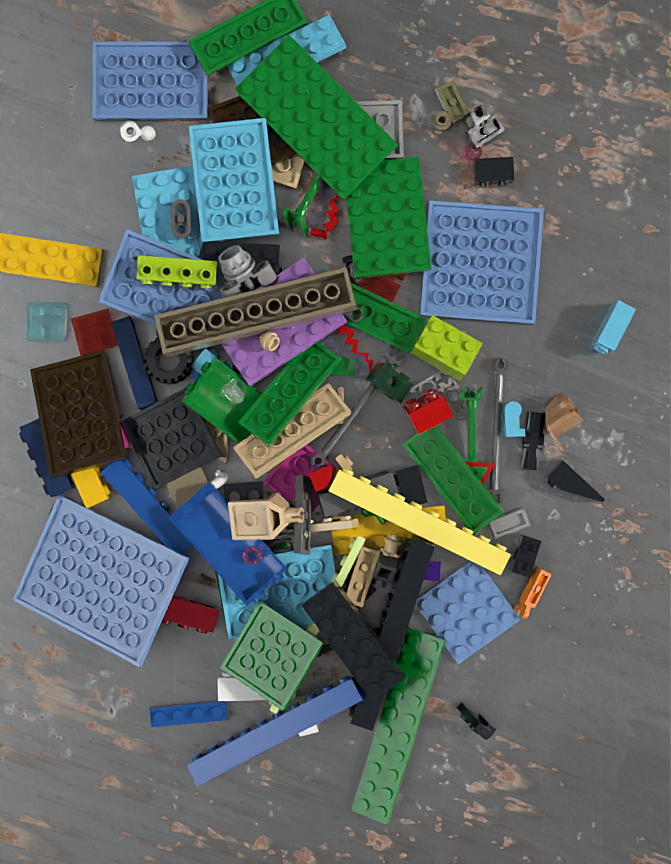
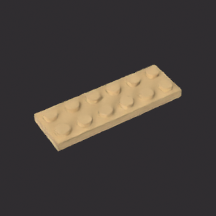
M328 383L312 395L270 447L251 435L234 446L233 449L254 478L257 479L351 415V410Z

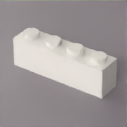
M222 672V675H219L218 701L266 700L227 672ZM296 693L294 694L291 700L296 699Z

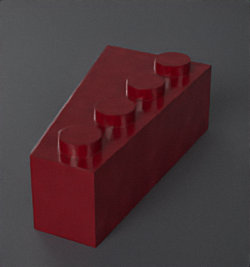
M173 595L161 623L170 624L174 622L180 628L189 629V627H193L199 633H213L220 610L212 605L195 600L188 602V599L182 596Z

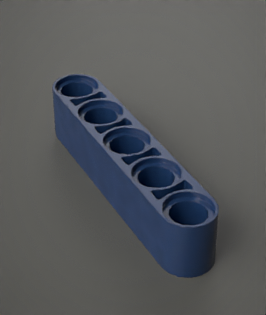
M131 316L112 321V327L137 407L141 411L157 403L158 400L150 375L146 372L147 369L144 368L145 360H143V352Z

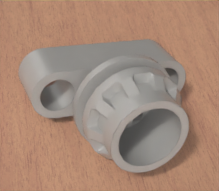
M239 245L226 249L218 258L221 263V271L225 279L229 281L220 288L224 298L242 294L247 290L254 291V286L258 283H261L264 288L277 278L268 261H262L255 265L254 259L251 258L248 252L243 251Z

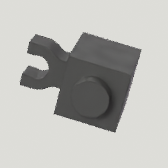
M379 551L380 554L371 584L375 585L376 581L381 580L382 587L385 588L387 583L391 584L397 570L398 558L385 556Z

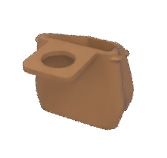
M561 393L556 395L546 407V428L558 449L564 452L557 436L583 422V419L572 400L567 395Z

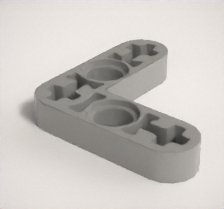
M439 371L409 388L402 395L403 403L406 405L407 401L405 398L408 397L407 393L410 392L412 395L417 392L415 390L416 387H418L420 394L423 396L422 386L424 383H430L433 390H435L436 385L431 379L435 378V381L441 378V374L444 376L448 374ZM449 376V379H447L448 383L441 382L438 384L440 388L437 390L441 391L458 420H468V412H466V417L463 415L459 416V407H453V404L461 401V390L455 379ZM451 390H456L459 394V398L456 401H451L448 398V393ZM463 400L464 403L460 405L463 409L467 408L468 410V407H466V400Z

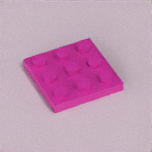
M305 445L272 470L263 484L275 493H279L284 499L295 498L294 484L296 476L304 475L310 477L309 473L319 470L315 469V467L322 463L320 458L315 459L313 467L310 463L312 456L319 453L309 445ZM325 459L326 463L324 467L332 465L334 475L337 467L330 463L327 459ZM313 483L311 497V514L319 505V500Z

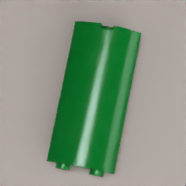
M215 357L210 363L206 361L200 369L202 371L193 384L190 383L184 390L186 395L182 401L239 444L252 434L242 428L238 422L262 393L255 387H250L246 380ZM280 462L279 464H277L276 466H274V467L272 468V470H274V469H275L277 466H279L282 462Z

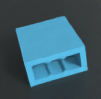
M619 300L611 304L590 344L594 346L596 352L604 354L615 351L636 310L635 308Z

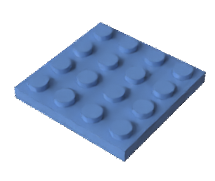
M472 561L467 562L425 592L416 602L417 608L437 636L446 640L444 645L458 664L520 621L518 615L514 613L515 611L484 568Z

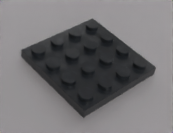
M186 387L120 421L154 490L223 456L204 417L182 401L186 395L184 393Z

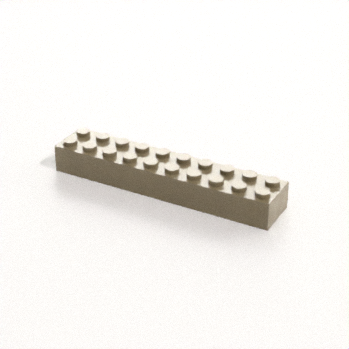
M345 267L155 315L154 317L162 352L166 357L354 311L357 308L348 271Z

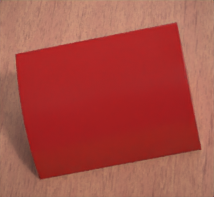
M332 465L309 473L316 492L324 489L330 483L333 475Z

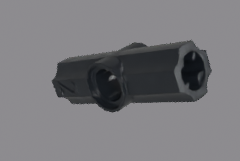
M529 411L525 436H523L522 469L538 471L540 451H542L544 445L545 413Z

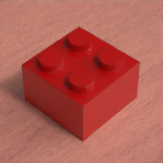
M437 389L425 391L422 397L407 401L403 407L418 434L453 417L444 396Z

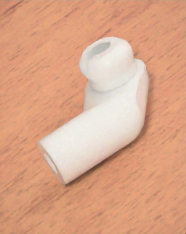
M218 469L214 474L215 479L209 483L215 489H218L225 484L228 475L226 472Z

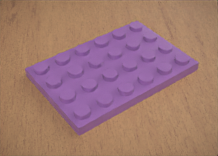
M302 258L276 275L275 281L266 287L313 276L315 273L305 258ZM261 285L260 287H258V288L255 289V290L262 289L263 286ZM342 314L271 331L276 333L280 339L279 345L274 351H266L261 347L259 336L262 334L222 343V346L251 387L347 323Z

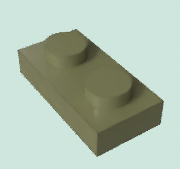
M451 81L435 89V93L444 111L451 116V125L463 120L464 115L469 112L454 82Z

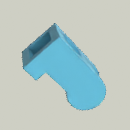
M514 401L508 402L503 408L504 437L525 436V429H520L519 416L522 408L519 403Z

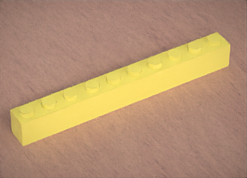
M344 467L342 470L336 469L327 487L329 492L499 575L502 574L511 554L506 552L507 548L498 543L494 546L489 543L490 539L482 535L478 538L472 535L474 531L464 526L460 529L456 527V522L448 518L445 521L438 518V513L429 510L427 513L421 510L423 506L413 501L409 504L404 501L405 497L397 493L393 496L387 493V488L379 484L377 487L370 485L371 481L363 476H360L358 479L352 476L354 472Z

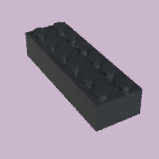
M336 579L303 602L301 605L372 702L404 680V671Z

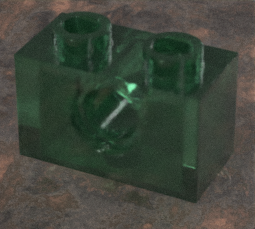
M378 361L365 380L392 401L401 404L413 387V384L408 381L410 378L402 372L397 373L394 370L396 367L388 361L385 363ZM392 376L393 382L391 385H388V379Z

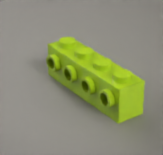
M138 255L137 279H141V284H153L154 280L161 281L160 285L172 286V282H180L182 287H192V283L200 284V288L211 289L212 285H216L217 261Z

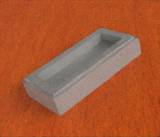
M524 508L497 517L489 523L494 539L531 526Z

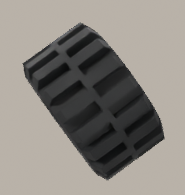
M159 337L151 341L149 347L145 349L146 353L143 355V360H145L144 368L147 369L146 372L154 380L164 384H176L179 381H183L191 373V365L194 360L192 351L179 354L178 366L172 371H164L158 365V357L162 352Z

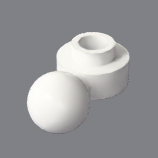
M125 121L120 127L121 136L126 141H135L139 136L145 141H151L156 135L153 127L144 126L140 129L134 121ZM129 127L133 128V131L130 133L126 132V129Z

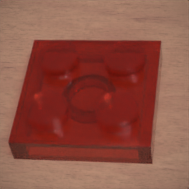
M108 308L71 318L80 356L118 346Z

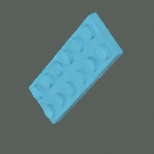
M330 15L289 34L316 62L346 49V44ZM286 36L228 65V70L236 85L238 86Z

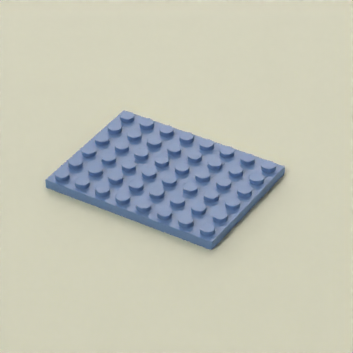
M58 495L12 600L128 662L142 667L189 558L75 501Z

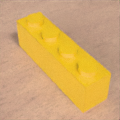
M100 467L71 474L86 508L93 507L110 499L109 494H111V490L108 484H104L101 478L103 475L101 474L102 470Z

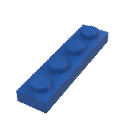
M208 701L149 708L151 727L228 720L226 701Z

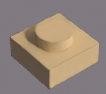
M340 454L335 458L342 469L344 467L350 471L353 470L351 468L353 463L347 455L343 457Z

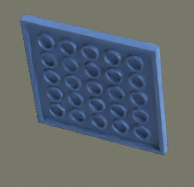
M429 200L427 232L432 270L423 271L420 316L434 315L435 317L535 324L544 209Z

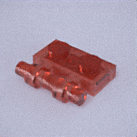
M406 273L391 275L389 279L383 276L361 278L358 286L393 303L401 286L394 281L396 278L404 280Z

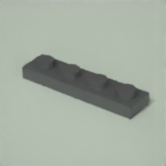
M297 475L294 484L296 491L294 508L303 507L304 512H300V514H304L303 523L293 522L295 530L293 548L296 554L310 555L312 480L310 477Z

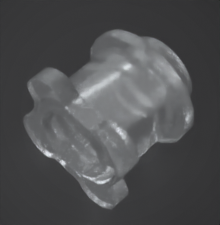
M232 379L228 384L224 385L220 393L222 397L226 396L229 399L231 405H237L245 398V391L236 385V379Z

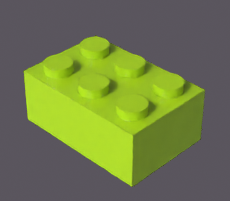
M432 315L411 354L461 382L483 343Z

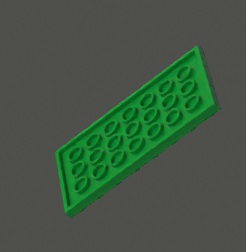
M289 34L234 89L261 118H266V123L343 201L398 146Z

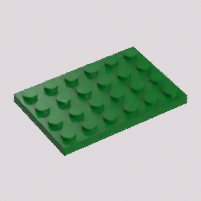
M419 156L385 160L346 198L355 279L432 270Z

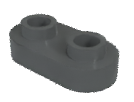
M182 199L174 201L171 205V230L178 239H186L191 233L190 205ZM183 207L185 211L180 214L177 212V209ZM181 226L185 228L183 233L178 232V228Z

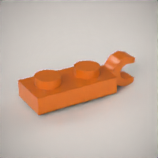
M538 567L535 568L519 599L522 603L514 607V613L519 615L522 610L520 617L528 618L531 607H536L552 574Z

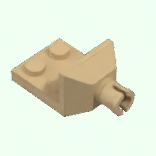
M274 493L268 499L230 500L228 502L233 540L274 539L289 523H303L304 514H300V512H304L303 507L290 508L289 503L279 493Z

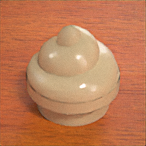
M269 331L259 336L261 347L264 350L274 351L278 347L280 339L276 333Z

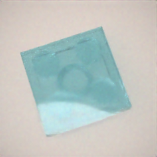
M27 302L26 340L66 341L67 303Z

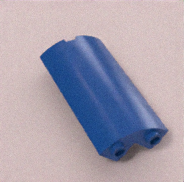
M211 483L202 487L189 501L181 505L169 517V520L246 606L252 601L254 603L259 601L264 596L262 592L273 582L276 585L284 578L282 574L287 570L286 566L261 539H232L228 502Z

